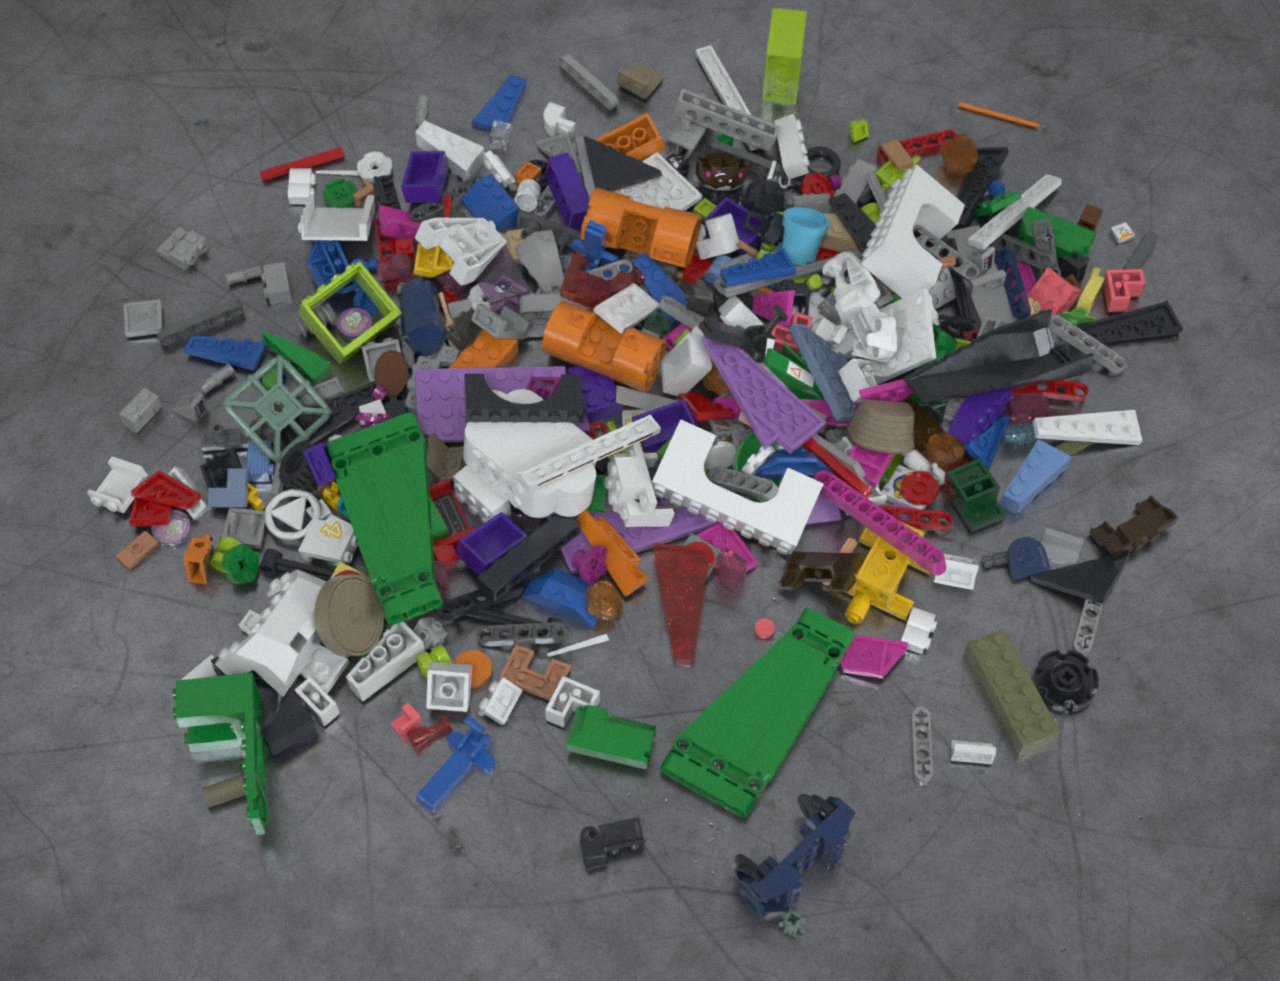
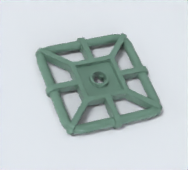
M279 355L265 363L254 374H249L246 380L222 401V407L245 432L244 435L247 438L249 437L273 462L282 460L285 453L294 444L301 441L307 442L309 437L332 416V410L310 386L311 383L305 380L286 359ZM276 365V385L267 391L257 380ZM282 366L300 385L292 393L282 384ZM250 386H253L262 395L255 402L233 401ZM305 390L320 408L303 407L295 397ZM273 405H281L282 412H276ZM233 407L253 409L261 419L250 427ZM301 413L321 415L305 431L294 421ZM264 423L274 432V452L255 433ZM289 425L298 434V437L280 452V431Z

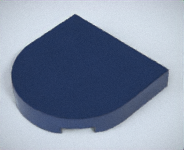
M1032 537L1018 538L1009 546L1007 562L1012 580L1051 570L1046 550L1043 544Z

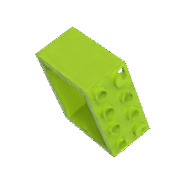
M772 9L762 101L796 104L807 11Z
M360 261L357 264L353 263L346 267L342 275L339 273L335 275L327 286L325 284L320 286L316 290L317 293L315 295H308L301 301L302 304L299 306L300 310L298 312V315L339 365L360 351L366 343L372 342L397 323L402 314ZM355 279L385 317L346 347L342 348L312 310Z

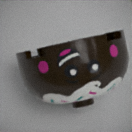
M708 153L704 158L701 156L696 158V176L699 182L709 189L724 192L731 191L742 186L747 179L749 161L744 157L740 160L734 157V154Z

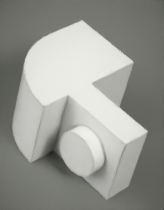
M549 102L544 111V129L546 133L551 137H555L557 133L560 135L568 133L569 137L573 139L575 136V122L566 120L565 107Z
M822 317L815 320L810 332L817 338L821 336L831 344L830 348L838 349L846 338L848 328L844 325L835 326Z

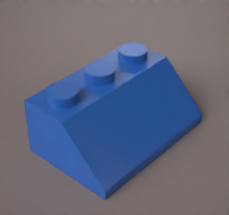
M491 174L476 181L462 200V203L475 218H485L487 221H493L499 233L517 223L520 207Z

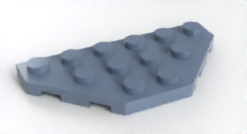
M792 324L789 327L792 338L797 343L800 353L808 365V369L813 374L816 384L824 396V400L832 411L833 417L836 421H850L855 414L853 410L857 403L850 399L848 390L838 372L848 363L847 358L840 351L838 353L830 348L831 344L821 336L817 338L810 332L811 328L806 324Z

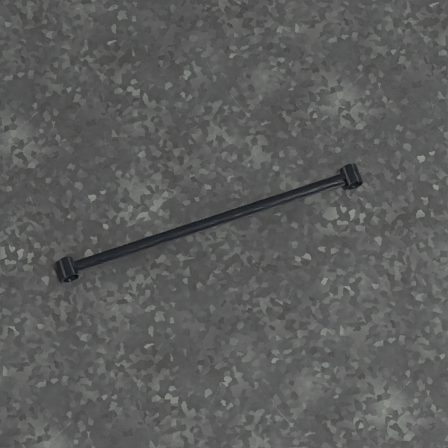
M271 548L266 549L259 566L263 572L268 574H276L277 569L288 572L300 570L324 581H328L334 573L333 570L284 559L281 552ZM441 597L443 602L449 600L447 598ZM467 603L459 604L461 607L469 606ZM488 608L467 614V616L503 625L545 623ZM548 618L547 623L563 621L557 618ZM544 629L539 633L543 634L542 637L548 634V630ZM563 629L558 632L559 636L562 635Z

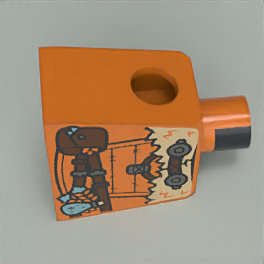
M204 534L201 538H192L183 558L188 582L208 584L212 570L210 561L214 554L213 538L210 535Z

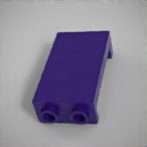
M329 442L319 443L303 451L319 487L336 481L337 478L326 447Z

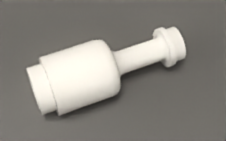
M914 449L908 453H901L904 456L903 464L910 470L931 472L932 466L930 462L917 450Z

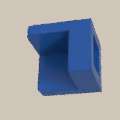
M359 287L353 298L354 308L363 309L370 315L375 316L378 311L377 306L364 290Z

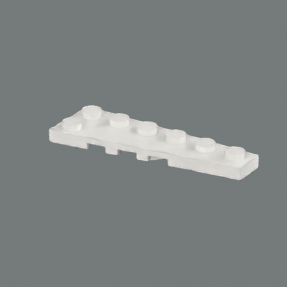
M1135 410L1035 418L1032 422L1035 437L1041 439L1140 445L1142 443Z
M249 610L239 623V628L249 635L252 625L260 621V614ZM319 645L300 672V675L305 679L311 677L328 694L349 664L347 658L335 655L327 648Z

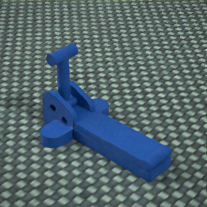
M592 220L589 221L585 229L584 242L579 239H573L570 245L572 250L582 254L578 266L579 272H587L599 268L602 263L608 265L619 261L615 255L604 251L607 227Z
M468 716L464 721L470 726L465 735L458 731L449 733L447 736L448 746L455 752L416 795L417 801L432 813L473 766H476L485 773H489L495 768L494 757L486 752L492 745V737L489 734H483L486 727L471 716Z

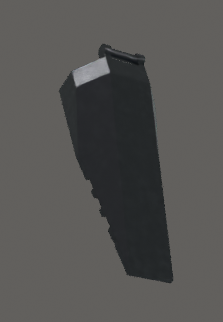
M1048 309L990 330L973 339L967 346L964 347L962 345L958 347L956 352L944 355L943 359L933 361L927 366L904 377V381L923 404L926 405L1059 382L1081 376L1084 373L1090 372L1094 354L1090 353L1075 359L1064 344L1054 347L1049 329L1052 310Z

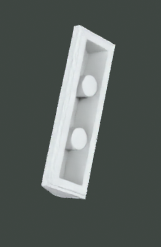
M174 467L167 474L200 493L201 500L187 510L193 519L196 520L212 509L208 507V499L182 468Z

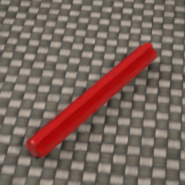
M338 147L260 171V176L265 181L289 174L290 169H305L344 157V150L342 147Z

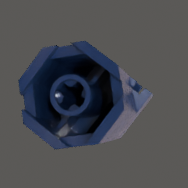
M414 278L402 284L401 293L399 294V307L402 312L400 316L402 339L416 354L419 355L421 353L422 356L426 357L440 349V342L442 340L445 342L447 339L446 327L440 322L438 290L429 280L420 282V279Z

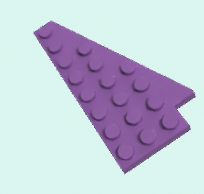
M705 335L702 336V343L765 450L777 442L791 454L825 427L827 423L743 350L708 339Z

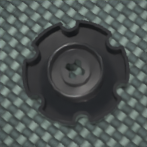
M1054 650L1045 654L1038 663L1040 668H1035L1032 680L1038 692L1043 694L1042 700L1047 706L1062 712L1065 707H1069L1075 712L1085 708L1092 702L1094 697L1092 693L1096 694L1099 687V677L1096 668L1088 666L1089 659L1073 650H1068L1066 654H1062L1060 650Z

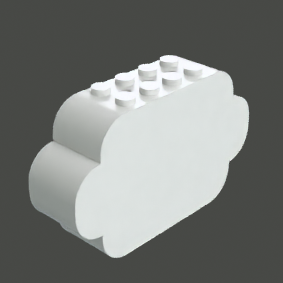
M526 389L514 390L507 395L501 391L492 390L499 397L514 403L531 404L543 401L536 393ZM467 422L463 450L465 463L472 472L477 473L488 485L494 487L501 496L506 497L515 508H519L526 515L535 518L546 517L553 512L561 516L572 517L582 513L592 502L596 479V462L532 491H528L518 478L520 472L593 440L573 423Z

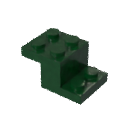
M981 458L947 471L946 476L956 490L953 504L971 532L1005 519L1006 513L997 501L1000 487Z

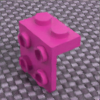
M380 205L378 213L381 234L398 239L413 238L414 242L421 224L412 222L411 214L407 211Z

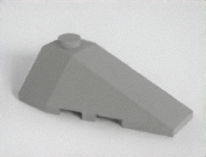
M552 230L534 232L515 246L519 262L527 268L528 274L538 282V286L544 294H549V286L552 283L564 279ZM559 288L552 290L553 294H561L562 292Z

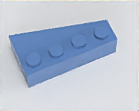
M1038 439L1003 493L1000 506L1017 515L1036 495L1045 490L1046 486L1054 482L1062 472L1064 473L1068 469L1072 456Z

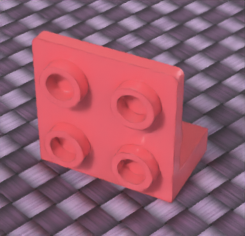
M1047 268L1027 297L1038 301L1043 311L1051 309L1052 316L1054 314L1059 315L1063 311H1069L1083 291L1068 283L1051 268Z

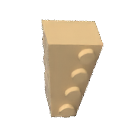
M825 214L830 219V225L826 235L823 236L820 247L830 250L834 249L838 252L856 251L858 247L837 215Z

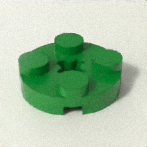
M243 544L236 545L225 551L222 558V568L226 570L228 580L234 584L252 582L258 573L260 557L249 546ZM238 561H242L243 567L241 569L240 565L238 564Z

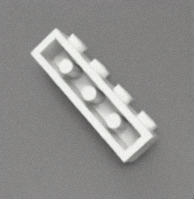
M794 114L774 120L775 125L780 126L777 138L786 175L793 179L809 173L807 166L810 163L807 155H805L807 153L806 146L802 143L805 141L802 131H800L802 130L800 120H796Z

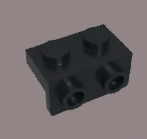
M639 817L598 825L602 846L609 855L620 853L621 848L629 847V850L639 849L641 844L646 843Z

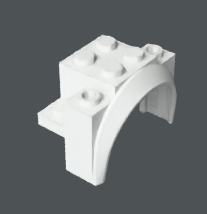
M640 442L630 446L627 453L613 454L611 461L608 462L607 468L609 473L604 479V485L608 489L609 503L612 504L613 511L620 514L621 519L624 520L625 527H669L674 516L673 508L655 509L657 500L647 469L650 466H654L655 461L658 460L657 453H643Z

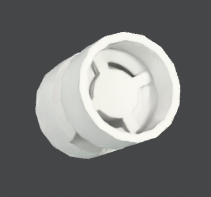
M531 179L520 182L515 196V203L520 207V210L531 212L536 208L541 192L540 185Z

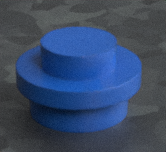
M999 180L993 181L988 188L989 194L993 197L1001 193L1004 194L1006 191L1004 183Z

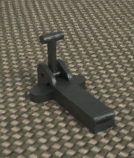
M776 304L773 306L775 314L766 326L755 325L745 329L740 325L734 327L705 317L698 327L706 338L745 350L755 361L762 363L765 360L767 338L775 340V337L770 332L780 319L786 321L788 315Z

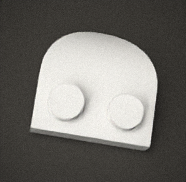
M491 150L484 154L483 163L485 167L492 172L494 178L504 189L516 182L496 154L494 155Z

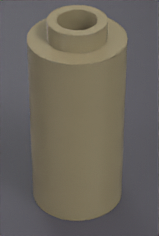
M239 775L201 788L207 808L245 796L243 779L246 778H243V775Z

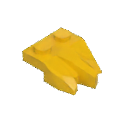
M418 243L413 274L435 277L451 271L455 261L440 246L426 250Z

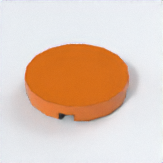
M465 651L458 655L453 662L455 664L472 665L471 689L481 688L487 684L493 672L491 660L481 651Z

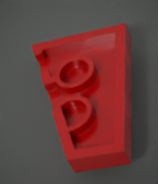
M697 392L678 394V401L684 399L692 416L699 422L733 417L732 409H723L722 404L718 402L711 403L710 398Z
M160 470L131 490L133 497L188 510L201 500L200 493Z

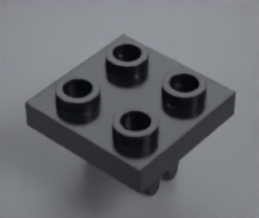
M233 448L220 455L213 454L212 459L206 458V463L200 466L208 488H227L228 469H243L237 452Z

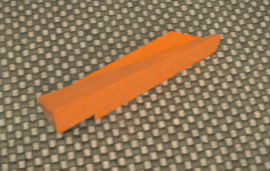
M585 509L576 521L580 523V528L591 545L597 544L607 549L605 560L607 570L624 596L630 595L649 580L636 566L641 559L606 519L600 516L595 519Z

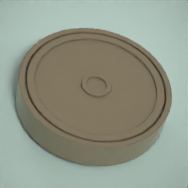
M350 574L333 577L322 586L316 599L314 615L316 629L323 644L332 653L341 657L360 656L370 652L380 639L384 622L383 609L373 585L360 575Z

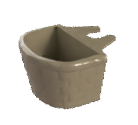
M861 399L858 410L856 409L855 415H853V419L847 427V432L856 445L867 450L892 454L908 453L914 448V412L909 403Z

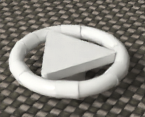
M286 490L276 495L269 502L265 511V523L268 530L278 538L284 540L300 539L306 536L314 518L320 520V504L317 498L307 491ZM287 497H301L275 509L279 502ZM308 500L314 510V515L306 528L302 530L306 501ZM272 516L298 530V532L280 531L276 528Z

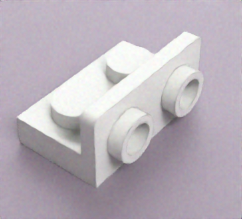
M504 677L491 683L488 688L490 693L479 704L481 709L478 713L480 716L486 715L500 725L505 724L523 691Z
M957 740L951 742V761L992 764L996 756V747L989 743Z

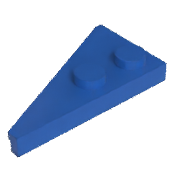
M1002 415V417L996 419L994 424L989 425L984 433L980 432L976 440L972 439L963 446L974 460L981 458L988 469L1009 422V415Z

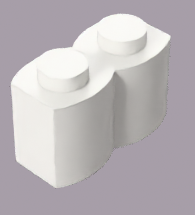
M290 169L288 185L289 204H306L311 194L315 198V190L312 187L316 184V175L312 174V169Z
M915 607L912 608L901 641L908 642V650L922 654L924 649L928 650L931 638H928L929 633H934L937 621H934L935 614Z

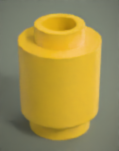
M857 594L853 597L845 612L847 621L852 624L862 623L870 608V599L862 594Z

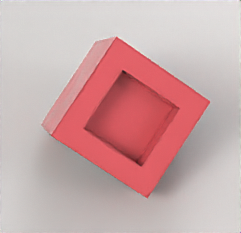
M409 703L402 707L403 714L391 723L392 728L402 739H405L422 726L421 716Z

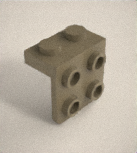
M638 62L634 63L629 70L621 67L617 71V85L644 99L663 80L662 74Z
M431 433L426 446L428 471L437 481L450 478L451 483H454L453 476L465 466L463 459L464 446L448 448L444 442L439 440L435 433Z

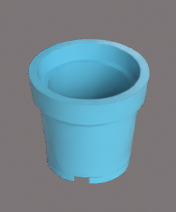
M792 207L784 211L782 248L793 264L806 265L807 262H816L823 236L826 235L830 225V219L825 214L805 207Z

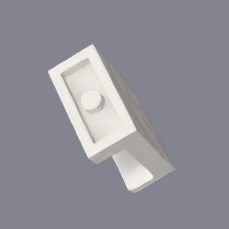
M111 457L108 464L112 470L97 491L89 489L87 494L94 505L107 507L112 512L124 513L135 498L132 496L131 490L149 477L142 466Z
M314 518L298 550L303 560L311 562L313 558H318L338 564L339 562L346 565L351 563L353 553L356 547L359 546L353 527L335 548L314 537V534L325 522L324 520Z

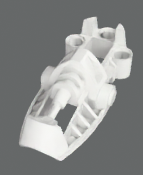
M841 252L824 265L823 275L835 278L836 288L833 291L837 302L835 309L839 314L841 324L850 330L853 329L858 338L853 343L851 355L888 363L897 352L896 320L892 316H886L885 313L879 312L876 304H874L880 296V291L870 272L861 265V261L852 252ZM846 269H848L850 284H847L843 277Z

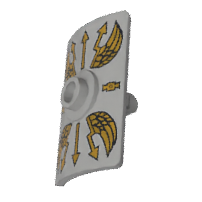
M720 418L708 420L713 434L716 435L714 445H717V442L724 441L734 444L735 448L738 449L742 441L754 433L750 426L741 421Z

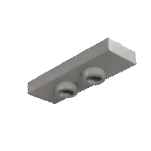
M337 377L312 387L325 402L345 394ZM305 390L295 397L303 407L312 408L318 405Z

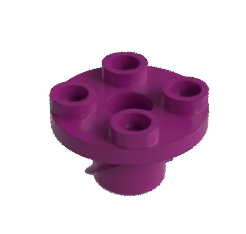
M362 412L355 416V420L365 421L363 429L392 419L391 414L380 413L377 414V417H372V413Z
M596 544L592 545L587 551H584L583 548L575 552L572 564L577 571H580L582 581L593 584L600 575L606 573L607 564H605L607 549Z

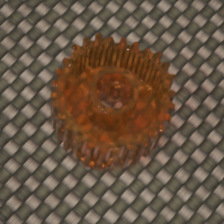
M958 133V135H955V138L948 140V142L946 140L940 145L941 157L949 173H960L961 171L965 174L972 171L973 165H976V162H978L979 156L975 143L970 137H967V134L962 133L960 135Z
M948 432L935 433V435L930 436L927 442L924 457L930 462V465L936 462L938 468L947 473V471L961 465L965 452L964 443Z

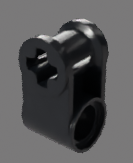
M592 826L583 828L580 833V845L586 870L608 865L598 830ZM586 836H590V838H592L593 840L589 841V839L586 838Z

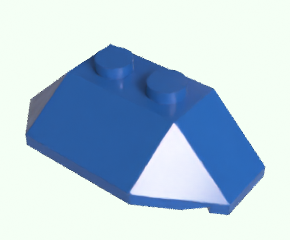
M316 240L307 260V265L318 288L323 284L326 286L330 284L331 279L338 273L342 275L345 272V268L349 266L338 240ZM353 279L336 293L343 294L358 289L359 285Z
M780 449L774 452L756 470L754 476L765 479H782L787 468H790L814 479L816 473L821 470H827L832 474L833 471L814 452L800 449L790 454L787 450Z
M558 568L531 580L522 596L524 599L594 628L602 613L593 584L586 583L581 578Z

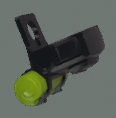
M749 210L743 227L755 232L760 237L762 248L774 251L784 233V213L773 212L763 216ZM756 216L761 225L752 227L749 223L750 218Z
M816 274L810 275L803 283H796L794 280H782L773 288L772 293L795 290L793 305L798 306V313L802 314L804 307L803 315L808 316L809 297L813 292L820 289L823 283L822 278Z

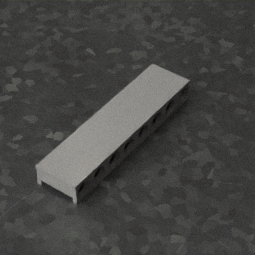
M980 225L949 231L945 235L944 243H946L947 239L954 238L958 253L964 257L968 256L971 252L982 250L968 245V238L981 229ZM994 262L993 268H995L996 271H998V269H997V267H996V265H995V262ZM971 270L967 272V276L975 274ZM1004 286L974 296H970L965 287L968 306L977 329L981 328L985 316L1001 319L1006 324L1018 321L1012 314Z

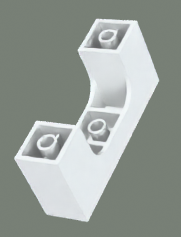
M915 165L912 169L908 168L903 174V178H898L891 187L893 189L889 192V198L883 205L885 208L879 214L880 219L876 222V228L871 233L872 238L866 245L868 248L862 254L861 265L901 298L923 288L927 290L932 288L942 267V263L916 241L913 234V226L921 225L941 239L958 224L965 204L918 165Z
M680 420L652 481L655 497L669 499L671 504L675 506L682 505L693 514L700 513L711 522L718 521L726 529H735L740 531L741 535L746 538L753 537L764 546L771 545L782 554H791L797 546L823 483L787 468L778 485V494L773 499L763 503L750 501L709 481L704 472V462L716 435Z

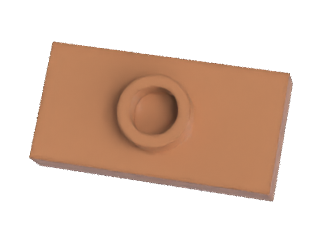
M144 531L119 552L116 558L128 570H131L159 546V543L149 533Z

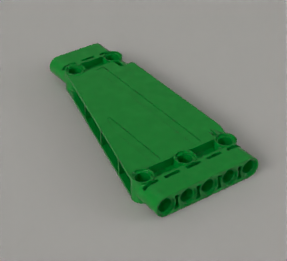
M415 413L402 414L329 442L326 447L337 477L336 481L387 623L390 625L398 624L439 608L443 601L435 581L427 448Z
M805 608L796 624L675 738L674 745L659 769L665 775L743 818H747L757 800L763 795L767 783L773 780L837 671V666L841 664L844 654L856 636L855 633L811 608ZM794 635H801L803 638L797 639ZM834 653L838 655V657L833 658L829 656V654ZM684 744L688 748L685 750H681L678 748V746ZM716 764H720L724 768L721 770H717L713 766ZM757 784L760 788L753 790L749 786Z

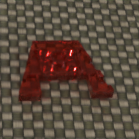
M574 253L560 289V297L592 309L610 298V294L613 292H620L626 284L629 283L631 285L634 283L635 275L620 271L611 282L582 271L589 263L588 258Z

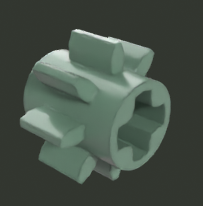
M789 908V913H781V919L784 921L779 922V927H784V935L789 933L795 937L796 932L800 931L803 933L804 927L801 924H805L806 918H801L800 910L795 912ZM789 920H793V923H796V925H792Z

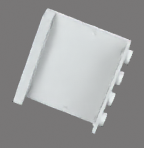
M311 194L309 201H306V208L303 209L301 222L298 223V231L302 235V240L367 241L375 215V196L367 195L364 208L315 207L314 195Z

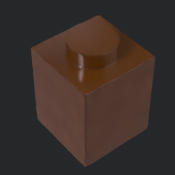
M1086 204L1078 225L1095 231L1103 210Z

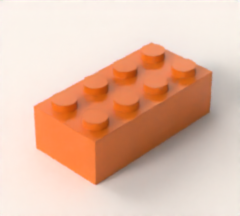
M648 113L596 139V141L641 162L656 152L660 153L666 150L663 140Z
M482 329L448 369L506 368L518 354V341L509 338H495Z

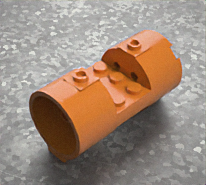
M595 188L588 203L589 208L587 215L584 217L580 239L584 240L585 229L589 221L592 220L607 227L605 246L615 249L622 248L640 254L646 252L651 259L688 268L700 233L701 215L668 206L662 209L633 201L631 196Z
M562 300L555 307L547 323L541 349L545 354L576 366L579 365L645 393V391L650 392L657 379L658 368L661 359L663 360L667 343L663 339L632 327L621 334L604 319L599 318L596 313Z

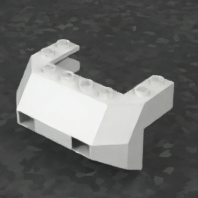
M295 570L291 573L286 572L280 579H274L269 585L270 590L266 594L268 597L276 594L270 601L272 603L271 606L267 607L260 614V621L252 625L250 628L251 633L245 640L239 643L236 641L230 648L225 647L221 650L215 665L226 675L244 674L254 670L284 697L322 642L316 629L314 611L318 593L326 581L300 570Z

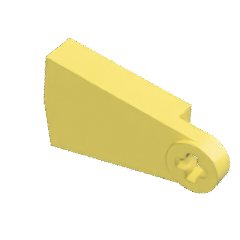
M1094 267L1076 307L1086 308V315H1089L1105 279L1099 276L1102 269Z

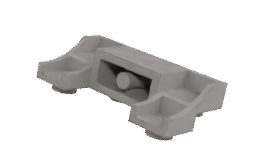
M442 345L441 349L426 357L421 355L417 363L413 364V375L407 382L409 393L404 405L406 413L412 412L417 414L415 369H441V366L450 367L460 354L459 348Z

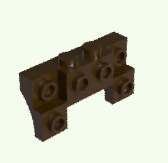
M1150 495L1145 501L1136 503L1135 508L1140 514L1122 523L1116 530L1105 520L1100 526L1094 529L1091 528L1089 533L1100 547L1104 545L1115 558L1126 551L1131 552L1134 549L1135 551L1141 549L1148 541L1154 542L1160 537L1161 531L1176 524L1178 519L1176 514L1171 509L1161 505Z
M793 551L787 558L785 572L778 582L779 588L793 591L797 590L804 581L831 582L829 584L831 592L846 593L856 583L855 573L863 564L861 554Z

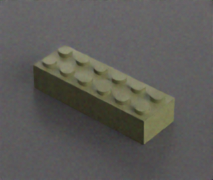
M1005 629L969 641L965 654L1018 755L1055 742L1060 731Z

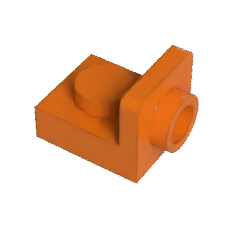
M526 161L515 173V185L518 187L520 182L526 179L535 181L541 174L542 168Z

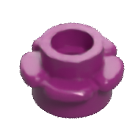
M833 173L832 176L828 177L832 183V189H840L842 178L840 175Z
M379 384L371 395L375 398V401L378 399L382 401L388 393L386 391L387 386L384 387Z

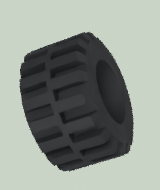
M301 441L294 444L285 453L279 468L281 483L291 489L307 491L309 493L317 489L318 484L303 451L312 447V444Z

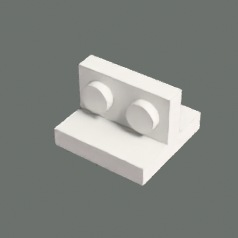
M944 553L947 569L942 575H935L934 583L973 590L979 567L978 560Z

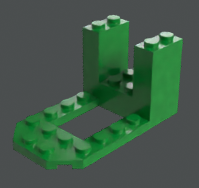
M244 673L176 680V688L172 691L173 700L176 701V708H173V719L177 720L180 728L187 727V733H184L185 746L189 747L191 753L242 747L243 752H246V759H242L243 772H246V779H243V790L246 792L249 805L246 809L247 819L250 820L251 828L254 827L257 835L265 834V825L268 823L266 745L260 733V730L265 727V712L253 674Z

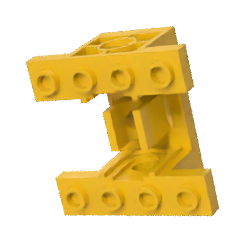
M903 523L924 538L925 532ZM866 527L859 542L871 547V550L858 574H855L856 583L846 593L853 597L857 594L865 595L870 599V605L902 620H906L914 605V601L897 594L898 585L908 565L929 575L930 573Z

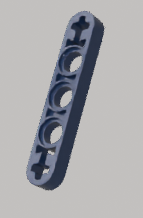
M1005 247L1001 248L996 254V261L999 271L1004 270L1006 273L1004 287L1012 314L1020 320L1030 316L1031 307L1013 251ZM1012 267L1011 271L1007 274L1008 268ZM1016 280L1015 285L1011 288L1012 282ZM1020 294L1019 299L1015 302L1016 296Z

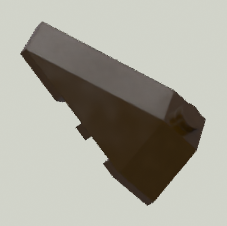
M907 397L901 403H909L914 412L913 435L915 438L913 450L915 449L920 453L940 441L943 428L932 415L911 398Z

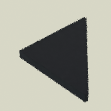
M587 136L583 137L595 188L614 191L663 176L661 170Z
M1124 552L1115 558L1111 555L1033 574L1031 582L1103 604L1130 558V552Z

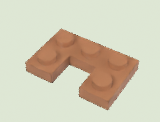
M516 644L499 679L504 677L520 689L550 701L562 677L567 678L571 665L552 658L544 675L532 671L528 667L534 656V651Z

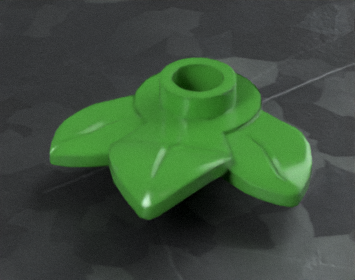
M1075 308L1071 312L1063 311L1059 314V316L1075 326L1095 320V317L1086 315V308Z

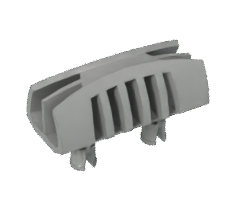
M698 93V95L707 98L705 94ZM683 115V118L679 117L663 139L666 153L669 154L676 149V154H680L686 148L687 151L684 159L687 160L707 130V127L692 122V117L689 115Z

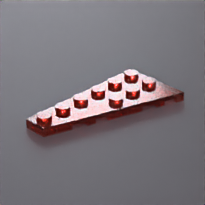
M652 543L674 660L694 662L711 550L710 548Z

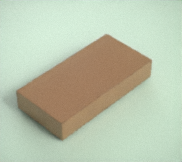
M897 139L882 145V151L898 172L914 166V161Z

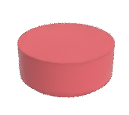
M766 618L758 620L755 625L756 635L761 639L771 638L775 632L774 623Z

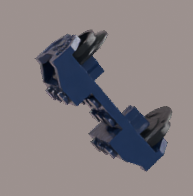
M800 794L798 796L799 807L807 818L805 823L800 826L801 830H799V833L805 839L780 863L769 856L758 866L754 861L742 854H737L734 857L737 866L734 871L741 883L739 893L746 905L762 921L767 916L783 913L788 908L792 909L799 902L798 897L801 894L800 889L803 886V875L800 873L803 869H809L817 860L828 870L832 865L834 867L837 866L843 859L842 854L845 851L846 840L851 834L849 830L850 822L855 818L856 812L840 798L829 796L824 800L818 795Z

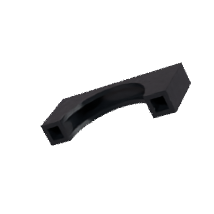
M465 373L464 375L465 422L582 423L584 409L580 375L561 374L560 385L555 393L543 401L531 404L514 403L499 397L487 385L484 374Z
M217 656L210 660L218 676H225L226 674L215 665L219 657ZM254 670L248 672L253 674L254 679L265 681ZM291 685L284 697L281 696V703L276 716L266 727L260 730L263 742L273 756L316 731L314 722L317 720L312 711L308 712L305 709L306 704L301 697L297 698L293 685Z

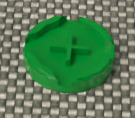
M344 179L333 180L323 190L324 202L330 208H350L355 204L353 194L358 191L357 187L351 181L348 182Z

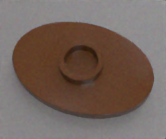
M388 350L382 353L376 362L374 380L376 387L379 384L384 387L387 386V397L398 395L406 385L408 367L401 353L395 350Z

